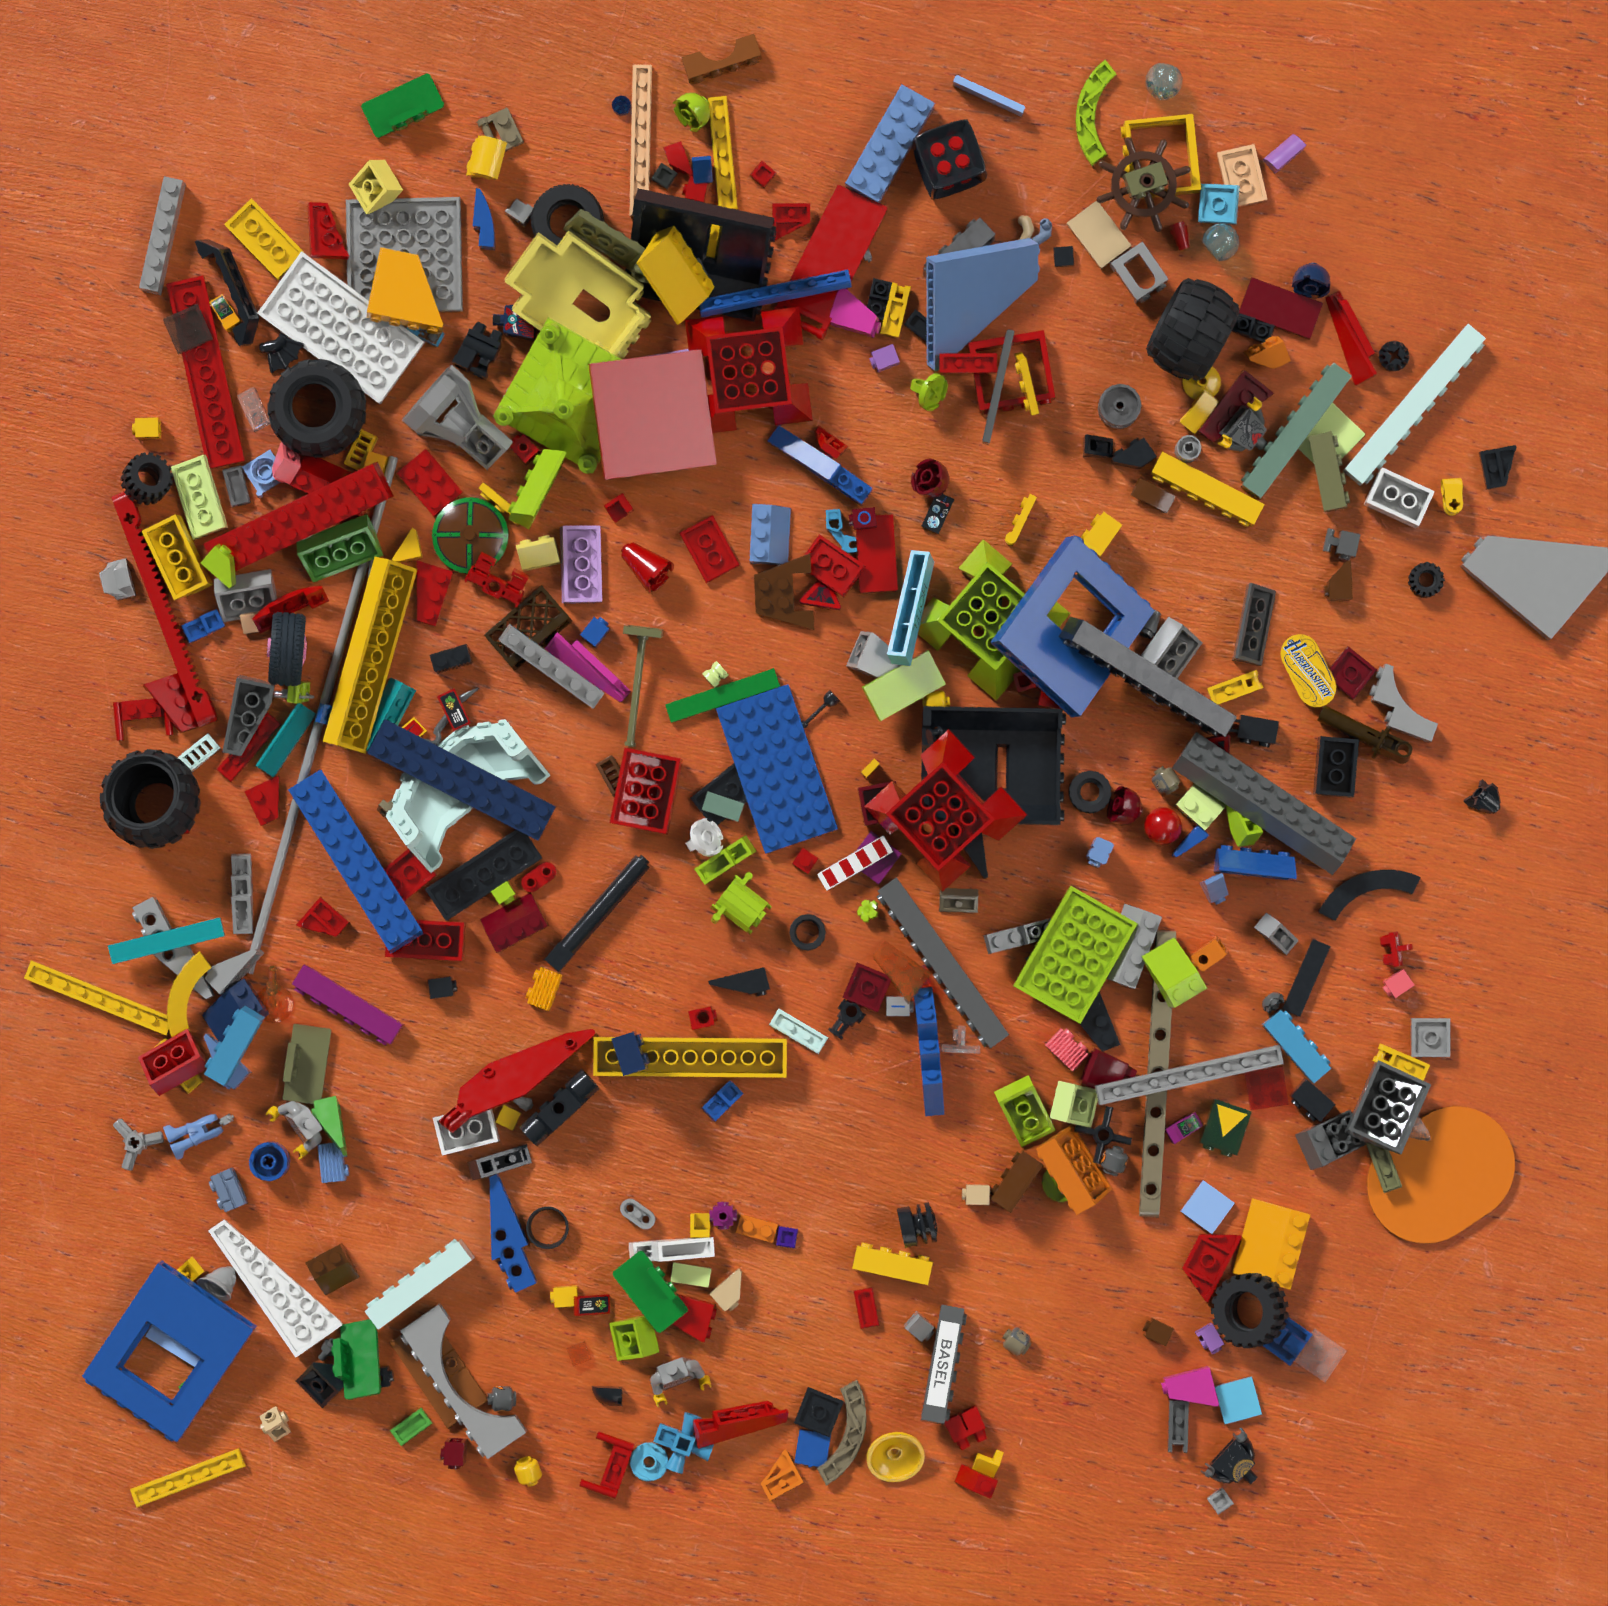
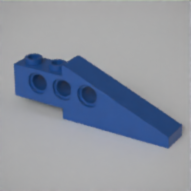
M778 425L768 439V442L827 484L832 485L858 505L862 506L871 494L872 487L783 427Z
M497 1173L489 1177L492 1261L500 1258L501 1261L498 1264L501 1271H506L508 1279H506L508 1287L510 1290L514 1289L516 1293L536 1284L537 1280L522 1248L528 1245L529 1242ZM498 1230L505 1231V1240H499L496 1237ZM505 1248L513 1249L514 1256L512 1258H507L504 1255ZM515 1265L520 1266L522 1269V1273L519 1276L512 1273V1267Z

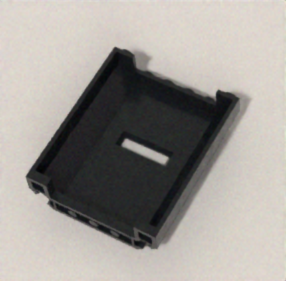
M638 188L632 215H634L630 238L632 241L638 242L646 249L656 232L675 226L678 232L681 233L687 246L692 250L695 258H700L707 276L713 282L714 289L708 298L767 286L768 278L765 277V274H769L771 262H768V258H772L774 250L771 242H775L777 226H774L775 219L773 217ZM712 224L720 226L715 258L707 256ZM625 269V272L632 276V272ZM642 283L644 287L642 298L661 301L650 283ZM762 305L721 313L720 315L755 322L756 316L761 315Z
M923 706L922 745L928 744L926 738L927 729L933 730L936 726H940L943 733L949 729L975 757L958 774L983 801H986L999 789L997 788L998 747H1006V788L1003 789L1027 814L1017 825H1061V821H1064V810H1061L1060 805L1064 799V792L1060 791V784L1064 783V772H1060V764H1064V753H1061V745H1064L1065 735L1061 734L1062 725H1066V713H1062L1063 709ZM921 759L922 781L928 774ZM925 796L924 802L927 805H933L932 798ZM958 798L951 799V803L954 806H960L961 803ZM937 811L938 818L946 819L944 811Z

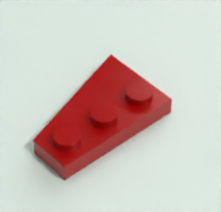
M417 560V621L436 627L454 572Z
M178 673L143 685L180 733L199 727Z

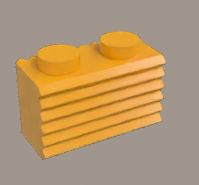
M543 967L540 970L536 969L532 979L535 981L533 988L529 987L525 997L528 999L527 1003L550 1011L563 975Z

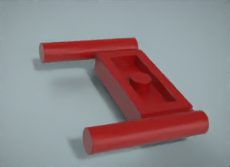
M154 698L113 703L116 741L124 740L122 721L164 717L166 736L174 735L173 723L166 716L160 705H157L153 700Z
M598 1431L596 1439L614 1445L600 1485L581 1479L579 1486L616 1499L635 1444Z

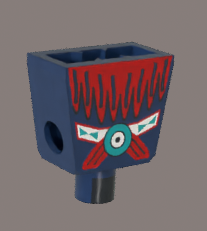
M506 305L504 307V315L493 314V326H504V335L535 341L536 327L513 312V305Z

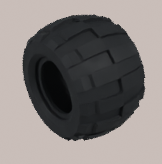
M1190 278L1183 280L1174 292L1147 345L1148 356L1152 357L1153 362L1161 369L1175 377L1186 380L1192 378L1195 381L1203 379L1216 361L1239 315V305L1233 302V298L1227 292L1210 282L1199 279L1194 281Z
M308 359L298 362V364L291 368L288 367L281 373L277 382L273 384L270 391V399L267 403L268 415L275 435L292 451L314 458H325L326 456L336 455L344 451L360 435V430L363 424H365L367 415L366 398L357 379L343 366L324 359ZM309 384L323 385L335 397L336 410L334 416L327 424L320 427L312 428L301 424L294 416L292 410L295 394L302 387Z
M147 749L144 752L134 751L127 754V757L123 760H117L111 766L113 769L108 776L105 775L101 784L103 793H100V807L104 812L103 817L108 827L120 839L139 848H162L167 843L174 844L182 839V835L187 830L190 831L195 824L194 818L196 814H199L201 800L198 798L200 793L199 785L191 769L176 756L153 749ZM154 783H163L170 786L174 790V796L167 812L156 821L144 823L136 812L135 805L139 793L145 787Z

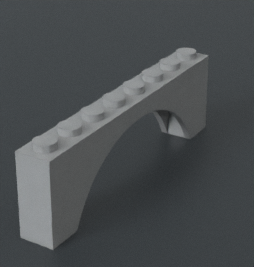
M439 1303L403 1328L400 1337L406 1345L409 1344L413 1349L411 1351L413 1357L417 1361L420 1360L424 1365L422 1369L427 1377L431 1376L435 1381L433 1386L437 1392L444 1394L446 1397L444 1402L449 1409H454L456 1420L460 1425H465L467 1428L465 1432L469 1439L476 1441L478 1444L476 1448L482 1457L486 1456L489 1459L525 1434L527 1430L517 1415L500 1416L483 1412L471 1406L455 1391L446 1375L442 1359L443 1337L451 1318Z

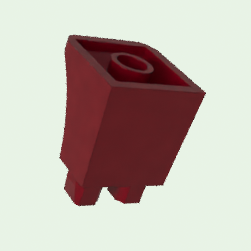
M1092 1048L1079 1083L1095 1089L1096 1085L1123 1080L1124 1077H1135L1137 1070L1128 1066L1129 1064L1096 1048Z

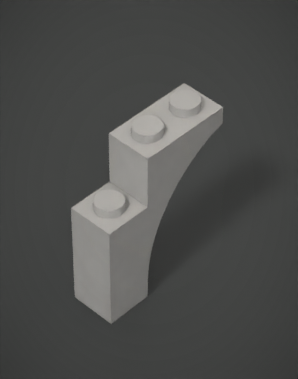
M1385 664L1383 668L1379 667L1376 678H1379L1378 682L1372 686L1369 695L1372 696V702L1392 709L1386 714L1384 720L1387 722L1386 727L1389 725L1391 726L1390 729L1428 743L1432 742L1438 723L1418 715L1404 702L1394 681L1393 666Z

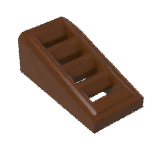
M613 755L598 762L596 766L612 796L615 797L617 782L611 784V782L619 777L620 767ZM611 763L613 764V766L605 771L603 770L604 767L610 765ZM615 770L617 771V773L611 775L610 777H607L608 774L612 773Z

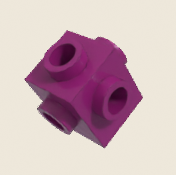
M717 1202V1205L713 1206V1210L709 1211L710 1222L713 1221V1226H718V1229H729V1226H733V1221H737V1209L733 1210V1205H729V1202ZM722 1212L727 1215L724 1220L719 1217V1214Z

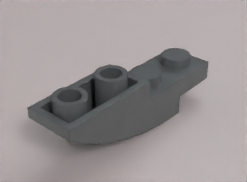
M1051 918L984 935L988 954L1039 941Z

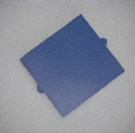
M799 1429L794 1463L808 1465V1467H819L825 1463L828 1457L830 1437L815 1431Z

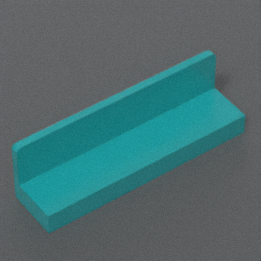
M394 678L389 679L383 690L366 751H369L385 719L399 725L416 692L415 689Z
M297 703L256 764V767L275 777L316 717V713L301 703Z

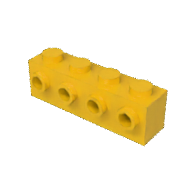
M863 1242L861 1246L857 1245L852 1269L928 1285L933 1264L932 1261H929L930 1257L918 1255V1258L911 1257V1253L899 1251V1254L891 1252L892 1249L887 1247H880V1250L874 1249L872 1244Z

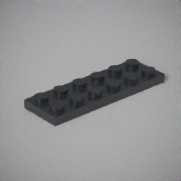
M514 830L425 890L445 921H448L491 893L498 886L511 880L543 858L528 835Z

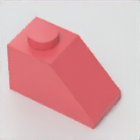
M281 442L272 466V474L278 482L290 484L301 467L300 456Z

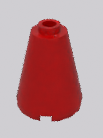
M634 542L625 544L621 549V557L649 593H651V590L654 592L658 590L669 578L667 576L669 570L672 572L674 569V564L670 560Z

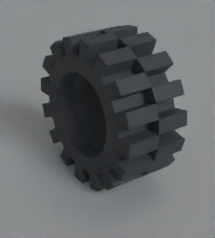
M1429 562L1420 563L1415 566L1408 576V585H1410L1411 591H1414V594L1420 595V597H1431L1437 594L1445 581V578H1443L1444 573L1440 570L1441 568ZM1427 572L1433 576V584L1430 587H1424L1420 584L1419 577L1422 573Z

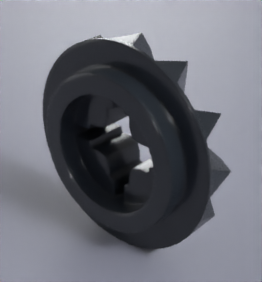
M1396 340L1385 343L1379 351V361L1389 371H1399L1409 361L1408 348ZM1398 349L1399 351L1397 356L1399 357V359L1395 358L1390 363L1389 361L1391 360V355L1389 354V352L1394 353Z

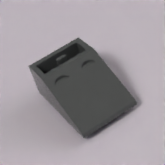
M1347 1110L1295 1134L1310 1170L1323 1167L1366 1145L1365 1142L1344 1133L1352 1116L1351 1110Z

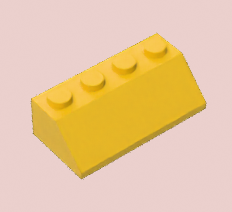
M175 514L142 531L174 600L195 594L213 585L206 568L201 564L202 559L182 516Z

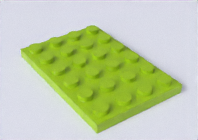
M1070 885L1013 986L1081 1024L1138 923Z

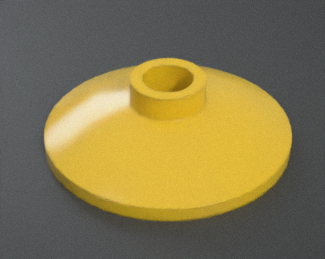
M1213 366L1204 377L1206 380L1205 384H1200L1199 381H1195L1192 378L1190 380L1183 379L1184 391L1190 398L1196 400L1203 390H1206L1213 397L1218 393L1221 386V378Z

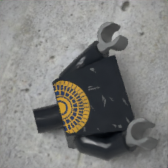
M1239 1428L1241 1430L1240 1435L1233 1433L1234 1437L1209 1464L1205 1463L1208 1469L1204 1472L1200 1471L1203 1475L1215 1481L1228 1484L1233 1481L1238 1483L1243 1478L1251 1485L1258 1476L1251 1470L1255 1465L1253 1461L1255 1458L1253 1445L1242 1428Z

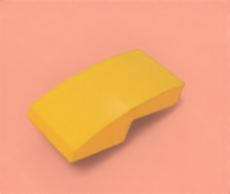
M1203 390L1192 403V407L1180 419V423L1195 434L1214 411L1219 401L1206 390Z

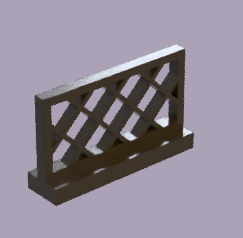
M541 585L521 602L518 607L514 608L485 633L484 636L513 670L516 671L526 660L515 652L510 657H507L504 653L505 645L499 641H494L490 637L496 631L504 632L507 628V621L517 619V629L522 633H530L529 638L543 647L557 632L560 633L567 627L572 620ZM543 592L546 595V604H535L536 597ZM525 606L532 607L531 617L521 616V610ZM535 607H545V616L534 617ZM548 608H557L560 614L555 618H548ZM521 619L531 620L530 630L520 629ZM534 620H543L544 627L541 630H533Z

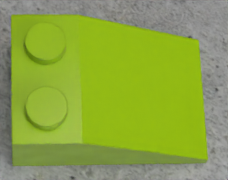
M1175 937L1141 956L1168 1007L1175 1008L1207 989L1199 972Z
M1029 1075L994 1092L1021 1147L1056 1131Z

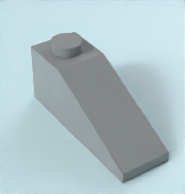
M252 949L218 963L208 970L204 979L219 994H223L244 977L264 952Z

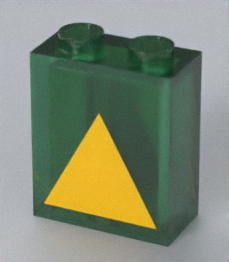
M1213 1099L1199 1140L1203 1144L1202 1148L1211 1151L1214 1148L1220 1149V1154L1232 1157V1154L1238 1155L1252 1111Z

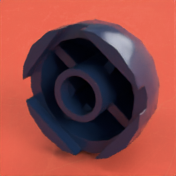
M1317 263L1303 265L1299 267L1293 276V291L1308 298H1312L1311 295H1318V298H1322L1330 292V275L1324 267Z

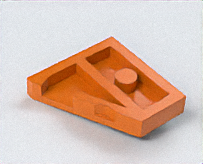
M787 1449L781 1453L777 1462L761 1482V1486L769 1501L804 1483Z

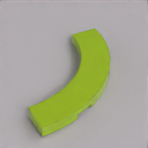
M1106 60L1095 68L1085 82L1076 109L1078 141L1091 166L1107 155L1099 141L1095 128V111L1099 97L1107 84L1117 75Z

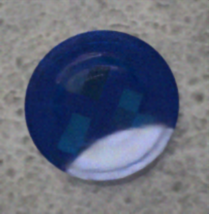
M617 96L612 102V109L617 115L624 116L630 112L631 102L626 96Z

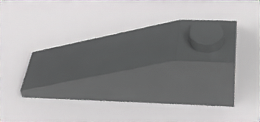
M243 675L237 677L223 753L242 756L272 704L275 685Z

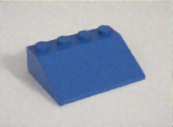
M1221 845V849H1216L1214 872L1282 880H1294L1297 878L1295 857H1290L1288 852H1278V855H1273L1270 850H1259V853L1252 852L1251 848L1240 847V851L1232 850L1233 846Z

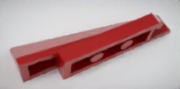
M1340 291L1326 297L1353 383L1357 386L1376 376L1377 372L1369 360L1375 352L1349 302L1343 299Z
M769 1401L712 1411V1418L693 1420L697 1448H703L786 1423L789 1412L787 1409L779 1410L773 1407V1403Z

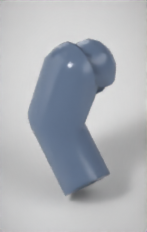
M1044 218L1040 221V233L1032 238L1038 245L1051 237L1052 223L1049 219Z

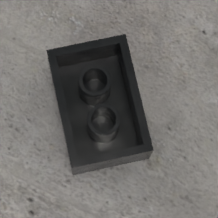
M1318 737L1313 795L1354 797L1359 739Z

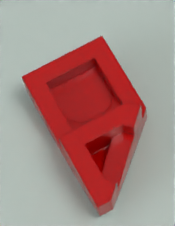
M681 141L663 147L669 165L675 172L687 174L688 177L690 175L693 176Z

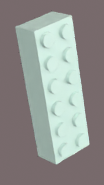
M456 1239L445 1246L446 1251L443 1253L440 1250L429 1258L430 1263L426 1265L423 1262L413 1270L415 1274L410 1276L408 1273L398 1281L399 1286L395 1288L392 1285L382 1293L383 1298L379 1299L376 1297L367 1304L368 1309L365 1310V1313L378 1330L475 1258L462 1239L458 1242Z

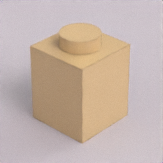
M966 1184V1189L962 1188V1200H965L966 1205H989L990 1185Z

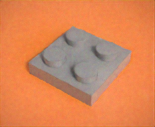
M1411 1018V1057H1450V1018Z

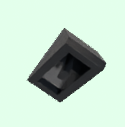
M1089 434L1084 436L1083 457L1113 458L1112 438Z

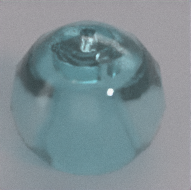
M1157 63L1149 69L1145 77V85L1148 93L1155 99L1168 100L1179 93L1183 85V77L1177 67L1165 63Z
M1223 223L1209 227L1202 238V243L1218 261H1226L1233 257L1238 251L1240 244L1239 236L1235 229Z

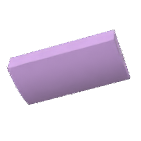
M561 526L562 603L602 602L600 526Z

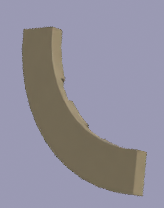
M857 1379L840 1388L847 1413L846 1428L842 1441L834 1454L825 1463L817 1467L826 1486L845 1472L855 1459L864 1439L866 1407Z

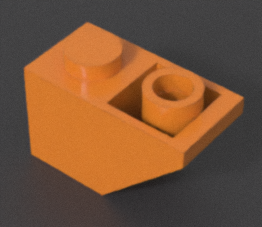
M1279 336L1269 337L1265 340L1266 342L1252 345L1248 350L1244 351V355L1250 361L1272 369L1291 362L1284 341Z

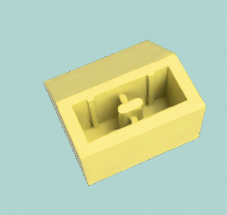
M550 535L538 537V541L532 542L531 539L520 541V545H516L523 572L561 564L554 537L551 538Z

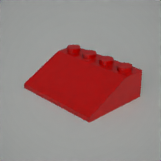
M624 747L609 823L668 835L683 760L681 758Z

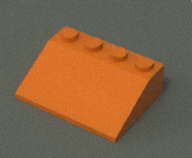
M1070 1124L1042 1143L1036 1150L1040 1160L1046 1164L1049 1175L1057 1182L1059 1191L1068 1200L1070 1209L1078 1215L1096 1205L1112 1190V1187L1098 1164L1093 1162L1094 1158L1079 1133L1074 1132V1125Z

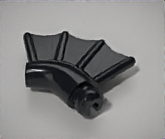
M280 333L277 339L260 343L259 350L261 353L268 355L270 373H274L278 369L286 370L291 361L298 360L299 350L305 344L289 339L286 335Z

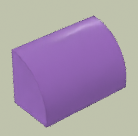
M1292 134L1268 154L1263 161L1276 174L1305 149L1306 144L1298 136Z

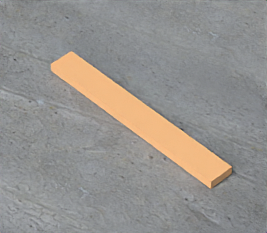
M633 65L630 217H634L632 212L638 188L649 190L652 65Z

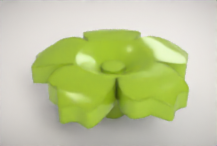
M874 900L862 901V906L857 910L858 916H861L864 922H869L870 918L878 917L879 913L876 911L878 903Z

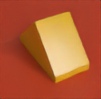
M414 528L410 530L392 558V561L402 563L423 558L418 532Z

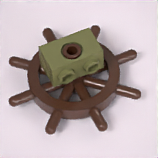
M1127 137L1125 144L1129 153L1128 156L1122 159L1117 166L1103 160L1098 164L1100 168L1112 173L1111 192L1098 196L1096 201L1103 203L1114 199L1116 204L1126 212L1120 223L1122 230L1128 227L1132 216L1140 218L1151 217L1155 231L1160 232L1162 231V225L1158 214L1165 210L1170 203L1183 209L1189 206L1187 201L1175 196L1177 187L1176 177L1189 173L1191 168L1184 166L1173 170L1170 163L1162 157L1167 146L1165 139L1160 141L1155 153L1149 151L1136 152L1132 138ZM1139 160L1150 161V164L1142 168ZM1129 164H1133L1135 171L1129 173L1124 171ZM1120 178L1124 180L1126 187L1120 188ZM1168 184V190L1166 192L1164 191V186ZM1151 193L1163 198V201L1155 206ZM1129 194V197L1133 198L1130 204L1123 198L1124 195ZM1144 197L1148 209L1137 208L1141 198Z

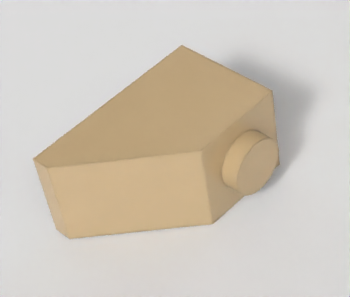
M740 1268L710 1293L724 1311L728 1309L732 1311L739 1305L737 1301L740 1299L742 1275Z

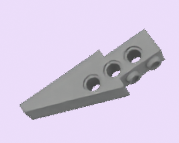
M151 897L132 907L135 911L132 913L137 923L140 922L143 927L141 930L143 936L172 930L156 897ZM149 915H154L156 918V922L152 926L147 923ZM190 945L172 949L173 957L170 960L165 958V951L153 954L177 975L183 966L194 956ZM204 974L197 981L193 989L205 999H210L215 994L210 984L204 979L206 977Z

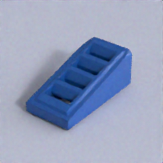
M1195 826L1172 852V856H1180L1206 839L1209 834L1200 826Z

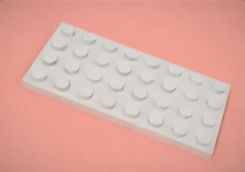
M302 251L257 313L292 340L304 343L303 348L318 359L330 360L343 366L357 379L364 393L379 404L383 402L425 343L402 325L392 326L389 322L381 321L377 323L371 321L370 318H367L369 300Z

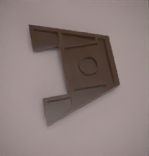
M811 553L754 574L756 614L814 630V611H794L793 573L812 572Z

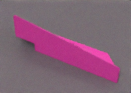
M557 632L545 647V650L617 701L622 702L631 693L579 641L576 640L570 645Z

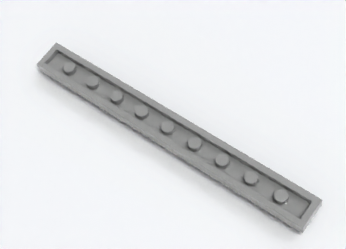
M1280 1045L1100 1084L1096 1085L1095 1089L1098 1103L1103 1105L1284 1063Z

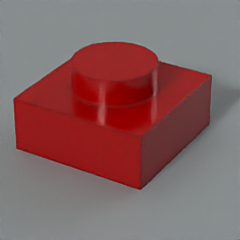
M802 848L792 864L809 874L819 858Z

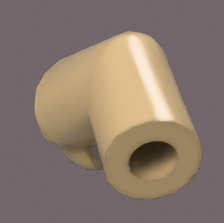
M1021 215L1018 218V223L1022 226L1023 233L1019 240L1031 238L1034 232L1031 218Z

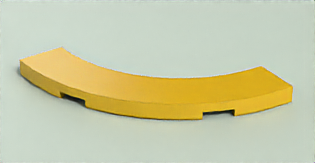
M200 951L183 966L171 987L167 1004V1020L171 1038L189 1029L187 1004L190 994L197 981L211 969V965Z

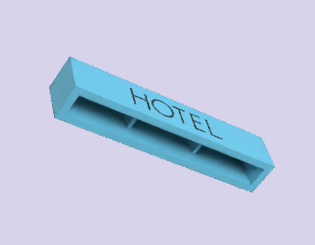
M911 550L887 652L892 664L911 666L934 566V560L930 552Z

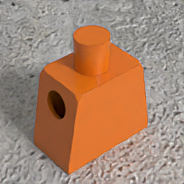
M1216 936L1191 955V962L1197 970L1200 969L1203 972L1228 954V950L1218 936ZM1202 955L1207 956L1208 960L1204 962L1200 959V957Z

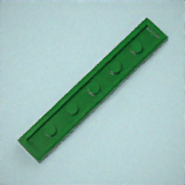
M773 668L665 704L670 721L673 723L778 688L780 684Z

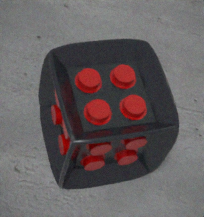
M968 119L936 127L913 138L912 148L914 149L916 163L931 200L962 192L987 179L984 159Z

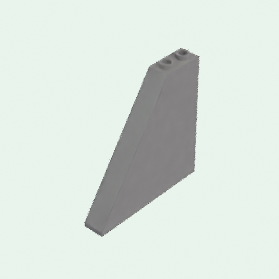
M1486 536L1484 539L1480 537L1473 545L1475 547L1474 551L1465 554L1461 559L1463 564L1460 566L1545 639L1550 640L1607 574L1608 548Z

